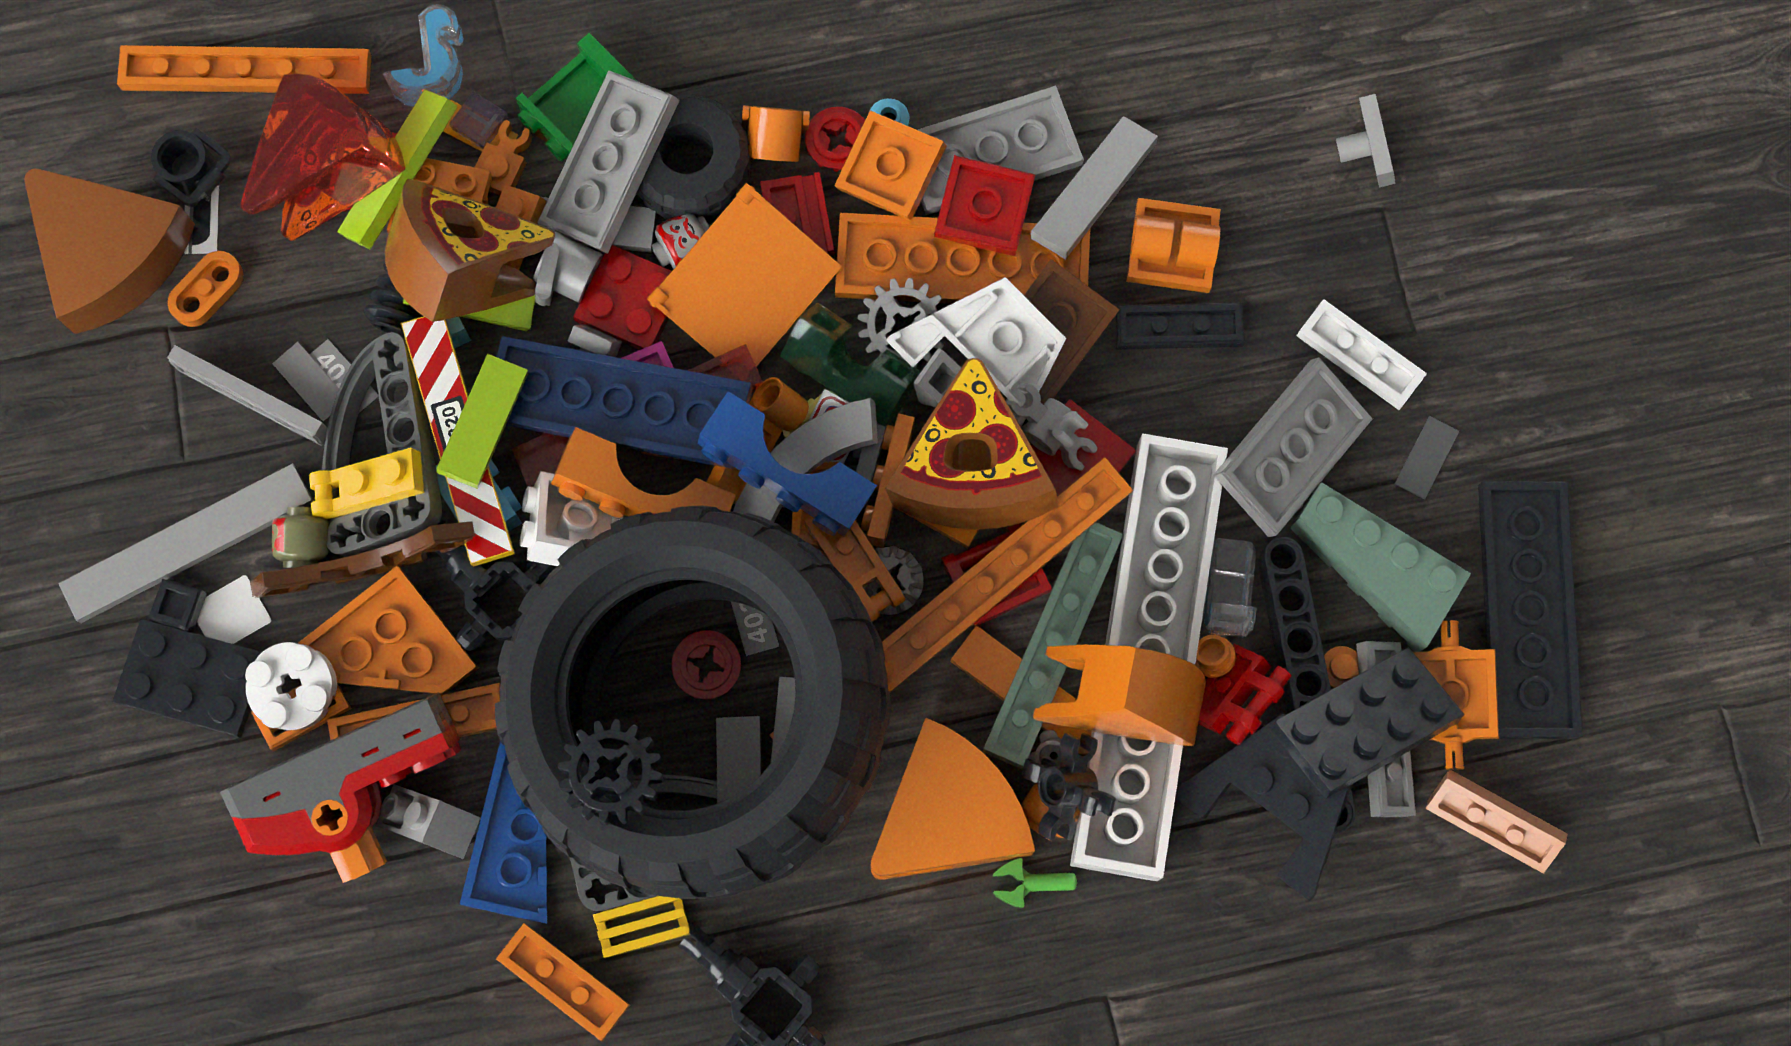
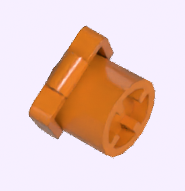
M743 105L742 127L748 129V153L750 158L799 162L802 133L808 130L810 111Z

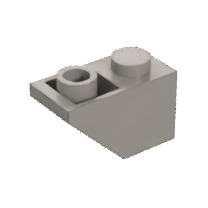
M393 784L390 794L382 803L381 815L376 825L464 859L480 817L440 800Z

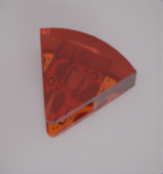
M285 74L279 84L256 150L242 196L241 209L250 215H254L271 209L285 201L282 211L281 233L285 238L294 241L348 209L405 170L403 154L390 130L376 117L326 81L311 75Z

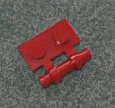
M1234 643L1236 661L1233 668L1223 676L1208 677L1206 680L1198 724L1220 735L1231 721L1234 724L1226 733V737L1233 743L1241 745L1249 733L1254 734L1262 723L1259 719L1271 703H1278L1284 695L1283 687L1292 675L1283 667L1277 666L1271 675L1266 677L1265 674L1271 668L1266 659ZM1253 690L1256 691V695L1253 697V699L1250 701L1245 709L1242 708L1241 706L1244 704V702L1247 700V698L1250 696Z

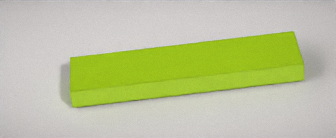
M424 89L386 151L393 175L356 200L338 229V233L369 250L372 248L396 209L406 180H413L456 111V104L448 98Z

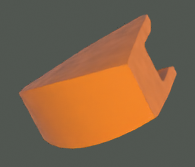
M1087 644L1047 646L1046 656L1059 661L1069 668L1083 671L1080 688L1075 702L1046 703L1034 709L1033 719L1107 735L1181 746H1194L1206 681L1202 671L1193 663L1169 654L1132 646Z
M925 718L871 860L872 875L878 880H886L1032 856L1035 848L1026 816L1012 787L1000 770L981 750L966 738L942 724Z

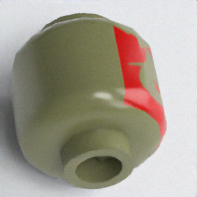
M287 507V516H279L272 523L273 557L283 561V568L316 564L318 561L326 559L329 554V549L326 546L329 526L327 519L313 517L311 507Z

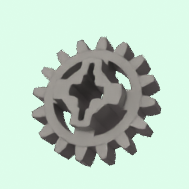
M895 278L891 279L890 290L887 292L881 286H876L874 289L879 298L876 301L865 298L863 303L870 308L869 313L858 315V320L867 323V328L858 333L859 337H870L872 341L865 349L867 353L878 349L881 352L878 363H884L888 357L893 358L894 369L898 370L905 359L897 351L887 346L889 343L886 341L889 337L887 333L897 323L894 315L900 313L905 317L920 311V314L914 318L913 324L927 315L939 311L935 305L942 299L940 294L932 298L926 295L929 289L927 283L919 290L914 289L913 278L907 279L905 287H899ZM909 295L919 299L921 302L914 307L903 306L899 304L894 296ZM882 307L887 315L886 325L877 334L876 315L879 308ZM939 341L934 348L942 349L944 344ZM930 351L923 357L928 362L932 358Z

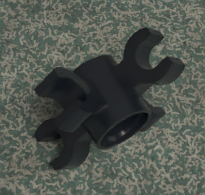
M1070 733L1063 735L1060 743V751L1063 755L1060 767H1058L1057 763L1047 758H1042L1041 764L1025 758L1021 775L1031 782L1038 783L1040 799L1049 807L1048 812L1040 821L1038 831L1040 835L1050 841L1055 840L1056 833L1066 840L1073 838L1076 830V822L1073 818L1076 807L1082 813L1089 816H1095L1096 810L1107 816H1112L1116 798L1109 793L1098 790L1097 777L1093 770L1087 767L1088 762L1095 755L1098 746V740L1087 733H1082L1080 739Z

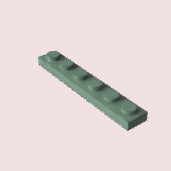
M1096 522L1073 541L982 750L983 753L1023 769L1025 758H1028L1043 724L1042 721L1033 719L1034 709L1046 703H1052L1067 668L1066 665L1046 656L1047 646L1077 644L1123 537L1122 533Z

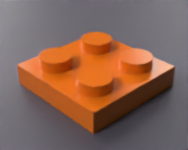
M870 110L834 186L844 193L912 221L947 145L940 139Z

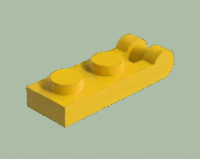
M407 448L331 471L321 470L309 474L310 489L315 490V501L311 503L312 516L324 519L336 518L424 493L421 452L413 448ZM339 488L340 497L333 499L332 489Z

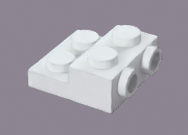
M541 471L534 487L528 486L524 494L522 511L530 513V521H525L522 526L520 546L528 548L527 560L558 566L560 563L557 559L568 548L582 539H593L600 533L611 529L610 524L622 518L602 512L599 509L600 504L583 498L582 501H576L563 496L558 491L559 487L551 484L554 474Z

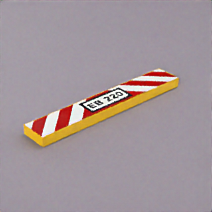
M423 316L403 322L401 325L441 459L469 395L447 320L432 322ZM489 464L478 489L445 476L458 522H473L475 536L472 540L465 543L470 564L475 567L515 554Z

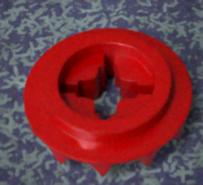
M830 107L820 111L810 120L808 130L805 132V145L808 155L817 162L819 167L824 166L838 172L843 168L865 119L856 111L845 107ZM846 129L845 142L849 147L838 145L830 152L831 139L827 134L838 136L840 132H844Z
M699 631L690 634L679 643L672 657V673L677 685L682 691L695 699L715 700L717 697L730 692L740 677L741 658L736 646L728 637L715 631ZM712 648L714 649L712 653L714 656L713 662L724 672L710 671L707 678L704 677L703 683H700V669L694 663L689 662V660H704L707 654H710Z

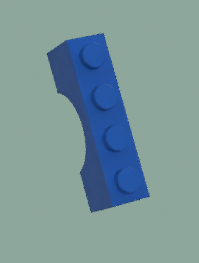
M728 391L699 434L697 444L703 447L701 452L708 459L719 465H724L727 462L740 470L739 477L749 485L757 489H761L764 485L778 494L775 499L787 509L793 512H798L799 509L814 517L813 524L825 533L835 536L838 532L845 537L877 485L841 462L826 471L816 474H800L784 468L771 456L766 447L763 435L765 414Z

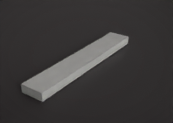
M292 463L58 584L76 621L83 623L161 583L162 579L166 580L272 525L275 518L287 516V507H308L313 502V499L297 467Z

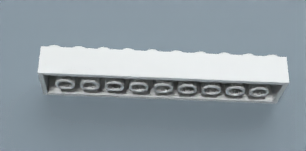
M1142 433L1136 448L1130 486L1133 491L1129 494L1105 645L1132 646L1153 650L1184 659L1195 665L1222 490L1221 483L1213 475L1225 462L1228 448ZM1092 732L1091 736L1098 740V746L1095 755L1088 762L1087 767L1092 769L1097 777L1098 790L1113 795L1116 801L1112 816H1107L1096 810L1095 816H1089L1080 812L1076 825L1070 866L1159 881L1164 875L1183 746Z

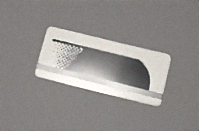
M219 185L210 196L205 194L196 206L188 207L185 205V213L195 223L189 243L184 251L185 254H206L217 251Z

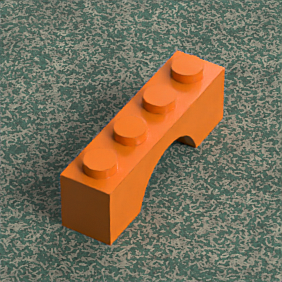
M575 427L568 440L551 482L552 485L559 487L558 491L563 496L576 501H582L583 498L600 504L599 509L602 512L618 518H622L624 515L629 517L646 512L653 514L671 512L672 508L699 505L717 507L719 510L730 512L736 494L698 478L686 488L674 494L653 495L643 492L634 487L620 470L615 443Z

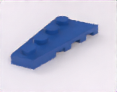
M500 741L459 905L547 924V836L530 808L525 807L516 792L507 765L510 763L506 755L505 745Z

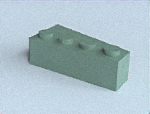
M1322 482L1313 491L1290 528L1329 568L1333 567L1346 580L1347 586L1357 596L1361 595L1379 613L1377 616L1389 628L1393 627L1407 641L1405 644L1413 652H1420L1429 645L1471 573Z

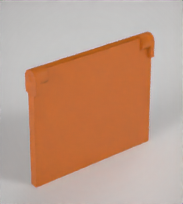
M745 183L732 202L661 285L655 288L647 300L650 301L651 306L657 307L738 378L745 381L842 266L766 201L765 198L755 191L753 186Z

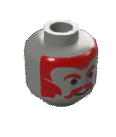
M686 213V215L672 217L657 225L655 235L658 242L652 244L651 247L662 267L670 264L674 269L709 229V225L703 216L696 218L694 214Z

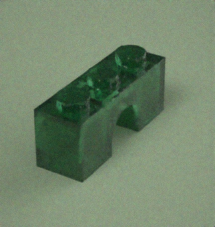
M816 303L799 317L780 356L791 363L798 372L809 375L824 385L828 391L849 403L871 398L875 401L876 421L886 426L902 410L914 388V381L921 371L912 367L888 349L874 360L869 367L857 364L847 353L845 345L846 337L852 325L821 304Z

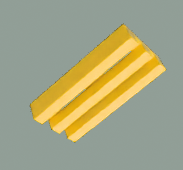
M656 896L593 914L604 958L690 935L688 934L690 928L683 901L680 898ZM674 903L675 910L607 929L606 921ZM678 919L680 926L678 928L618 945H611L610 938Z

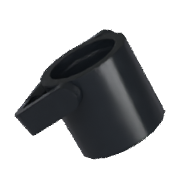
M197 128L191 133L175 130L159 138L152 149L151 162L158 174L153 178V181L186 206L193 207L200 202L205 194L210 196L225 178L223 172L230 165L231 157L227 150ZM205 145H207L209 148L215 151L222 158L218 162H216L215 158L212 156V154L209 152Z

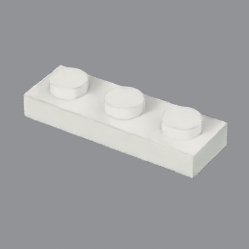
M1324 299L1297 334V337L1398 410L1401 409L1427 374Z

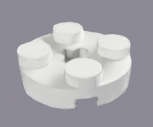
M286 642L273 645L264 650L254 662L249 664L245 673L247 680L246 696L250 708L262 720L263 724L271 728L301 730L315 725L329 711L327 708L331 704L332 696L336 694L337 679L332 664L324 654L304 644ZM287 675L291 679H300L302 686L296 689L297 696L291 699L288 693L283 694L281 686L284 684V678Z

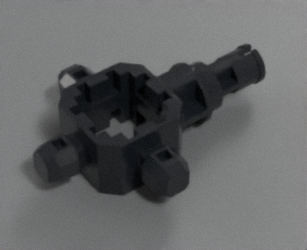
M440 519V522L437 525L445 524V522ZM465 544L446 553H441L440 550L435 551L447 562L446 569L452 573L451 580L465 592V609L476 619L471 625L467 622L458 632L456 640L469 653L477 651L486 644L485 638L489 634L501 645L504 644L505 640L511 641L520 617L511 627L507 625L502 630L480 608L484 604L482 600L487 595L489 596L502 580L506 582L509 578L528 593L535 583H543L556 566L530 561L526 564L528 569L524 573L513 562L491 561L473 567L470 564Z
M696 925L688 933L697 940L698 943L696 945L686 937L682 940L679 948L687 952L709 971L707 977L715 983L713 988L731 1002L732 1020L743 1029L739 1035L735 1032L726 1046H754L756 1042L762 1046H787L792 1038L798 1042L796 1046H824L826 1044L824 1036L813 1025L811 1028L805 1025L806 1021L813 1014L812 997L802 987L806 982L809 985L812 983L820 968V965L807 954L800 956L789 967L792 971L786 976L777 967L761 969L743 953L738 955L731 948L726 951L700 929L699 925ZM770 978L803 1005L797 1015L775 1040L742 1012Z

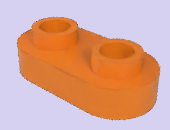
M214 251L204 256L170 292L168 309L172 316L181 324L189 327L200 326L207 322L241 286L244 276L241 265L234 256L224 251ZM229 271L226 280L221 282L216 280L220 272ZM199 301V308L196 311H187L191 302Z

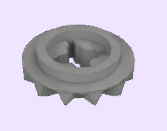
M896 546L876 548L874 550L889 573L893 569L896 570L898 566L901 567L897 575V581L900 587L904 589L901 592L905 597V602L893 608L890 605L879 613L892 615L904 612L913 606L921 595L923 589L922 568L911 552H906ZM876 580L863 587L869 598L880 590Z

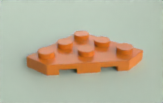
M399 566L394 567L298 642L318 650L328 658L334 668L337 684L430 694L439 692L440 695H444L479 669Z

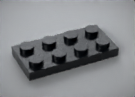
M1408 647L1276 720L1271 731L1321 795L1327 799L1456 725L1464 716V713Z

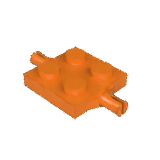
M1450 620V638L1448 621L1441 623V647L1428 652H1413L1464 713L1459 723L1430 739L1445 744L1446 770H1454V753L1455 768L1457 770L1464 769L1463 743L1475 739H1499L1495 649L1470 650L1459 646V621Z

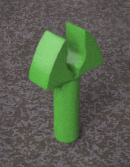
M1022 858L1008 862L992 875V877L1010 875L1017 881L1022 882L1023 885L1017 886L1014 891L993 892L1000 900L1019 908L1024 907V897L1029 892L1075 890L1077 887V877L1074 873L1029 874L1022 868Z

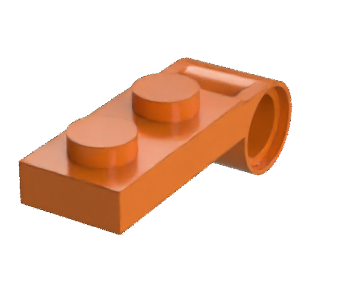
M776 377L764 380L757 387L749 402V405L765 414L763 435L766 447L770 453L782 430L792 431L799 427L805 420L809 410L807 400ZM714 466L706 481L736 494L733 504L737 503L747 484L739 477L740 470L735 467L731 469Z

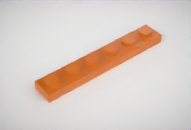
M120 45L117 85L122 91L369 94L372 55L369 49Z

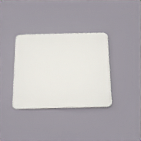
M246 575L207 596L197 620L205 637L231 644L236 643L271 622V618L260 598L252 597L250 581Z

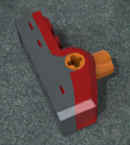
M438 692L241 780L220 793L248 853L295 855L317 851L328 852L344 883L365 875L387 862L372 829L381 814L383 798L380 787H387L406 778V775L413 771L418 773L456 755L461 751L458 743L461 739ZM340 808L342 813L336 815L333 810Z

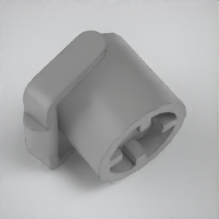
M555 232L554 242L552 246L544 249L533 277V281L536 282L535 303L541 306H550L553 291L580 303L601 262L602 253Z

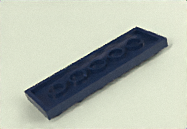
M502 336L497 358L528 370V375L506 426L569 438L575 427L615 443L616 447L734 469V466L727 462L724 465H719L708 459L701 452L703 447L697 443L699 434L728 391L749 404L753 389L750 382Z

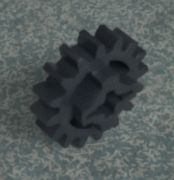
M614 719L611 730H604L601 723L596 721L594 722V734L588 736L580 729L576 733L581 743L577 747L569 744L564 746V750L571 757L570 762L558 763V769L560 772L569 775V778L560 781L559 787L563 792L574 791L568 798L567 803L572 809L584 804L581 816L585 820L589 821L595 813H599L600 823L603 826H608L611 815H617L624 825L628 823V811L633 809L641 816L645 814L644 807L641 804L644 798L652 801L657 800L658 796L651 788V784L662 783L664 777L662 773L654 771L653 767L660 765L663 761L659 753L647 754L655 744L650 736L638 741L640 735L638 726L632 725L625 733L623 732L620 720ZM606 743L624 744L619 750L605 749L601 745ZM587 756L590 760L588 774L581 778L582 782L580 783L581 765ZM642 762L641 781L635 789L632 786L633 772L640 767L639 764ZM608 764L614 769L617 768V772L620 775L613 782L610 778L605 777L602 770ZM603 795L618 796L621 801L615 803H603L596 800Z

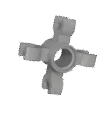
M1020 383L1017 388L1025 395L1024 405L1020 407L1015 401L1008 400L1006 403L1014 416H1022L1028 420L1025 425L1021 426L1027 440L1037 449L1051 456L1059 449L1066 466L1071 469L1082 470L1085 466L1078 461L1076 457L1077 450L1082 447L1086 452L1095 453L1097 446L1088 438L1077 437L1074 432L1079 428L1085 429L1088 423L1076 411H1072L1063 403L1053 398H1048L1043 405L1040 402V394L1033 385Z

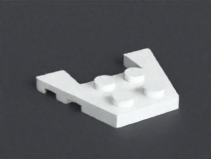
M1004 277L891 334L886 339L914 367L945 336L968 359L978 358L984 363L998 389L1007 397L1005 401H1015L1022 407L1026 398L1017 386L1020 383L1030 384L1039 392L1066 337ZM1014 416L1021 427L1026 418Z

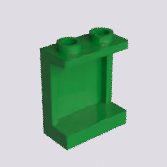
M590 33L577 43L580 53L529 98L523 93L516 97L521 111L517 114L520 121L526 128L530 129L531 133L534 134L539 130L548 139L545 143L546 147L560 162L568 158L608 71L637 81Z

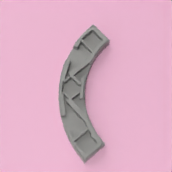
M868 398L851 402L817 416L786 437L771 451V456L790 471L810 474L824 462L829 463L833 459L860 447L877 444L875 401ZM747 483L733 512L740 514L749 513L774 522L781 508L785 507L775 499L778 494L764 485L761 489H757Z

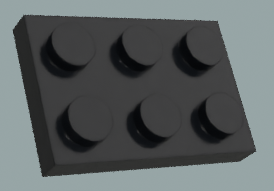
M140 619L112 702L241 738L251 710L246 696L247 680L245 673L249 664L254 662L262 652Z

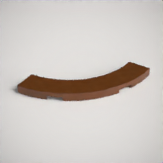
M473 522L432 525L411 537L364 553L306 566L261 572L250 582L252 597L260 598L309 590L308 584L328 581H335L336 584L346 583L387 573L396 566L404 568L427 560V552L440 550L441 553H446L472 540L475 536Z

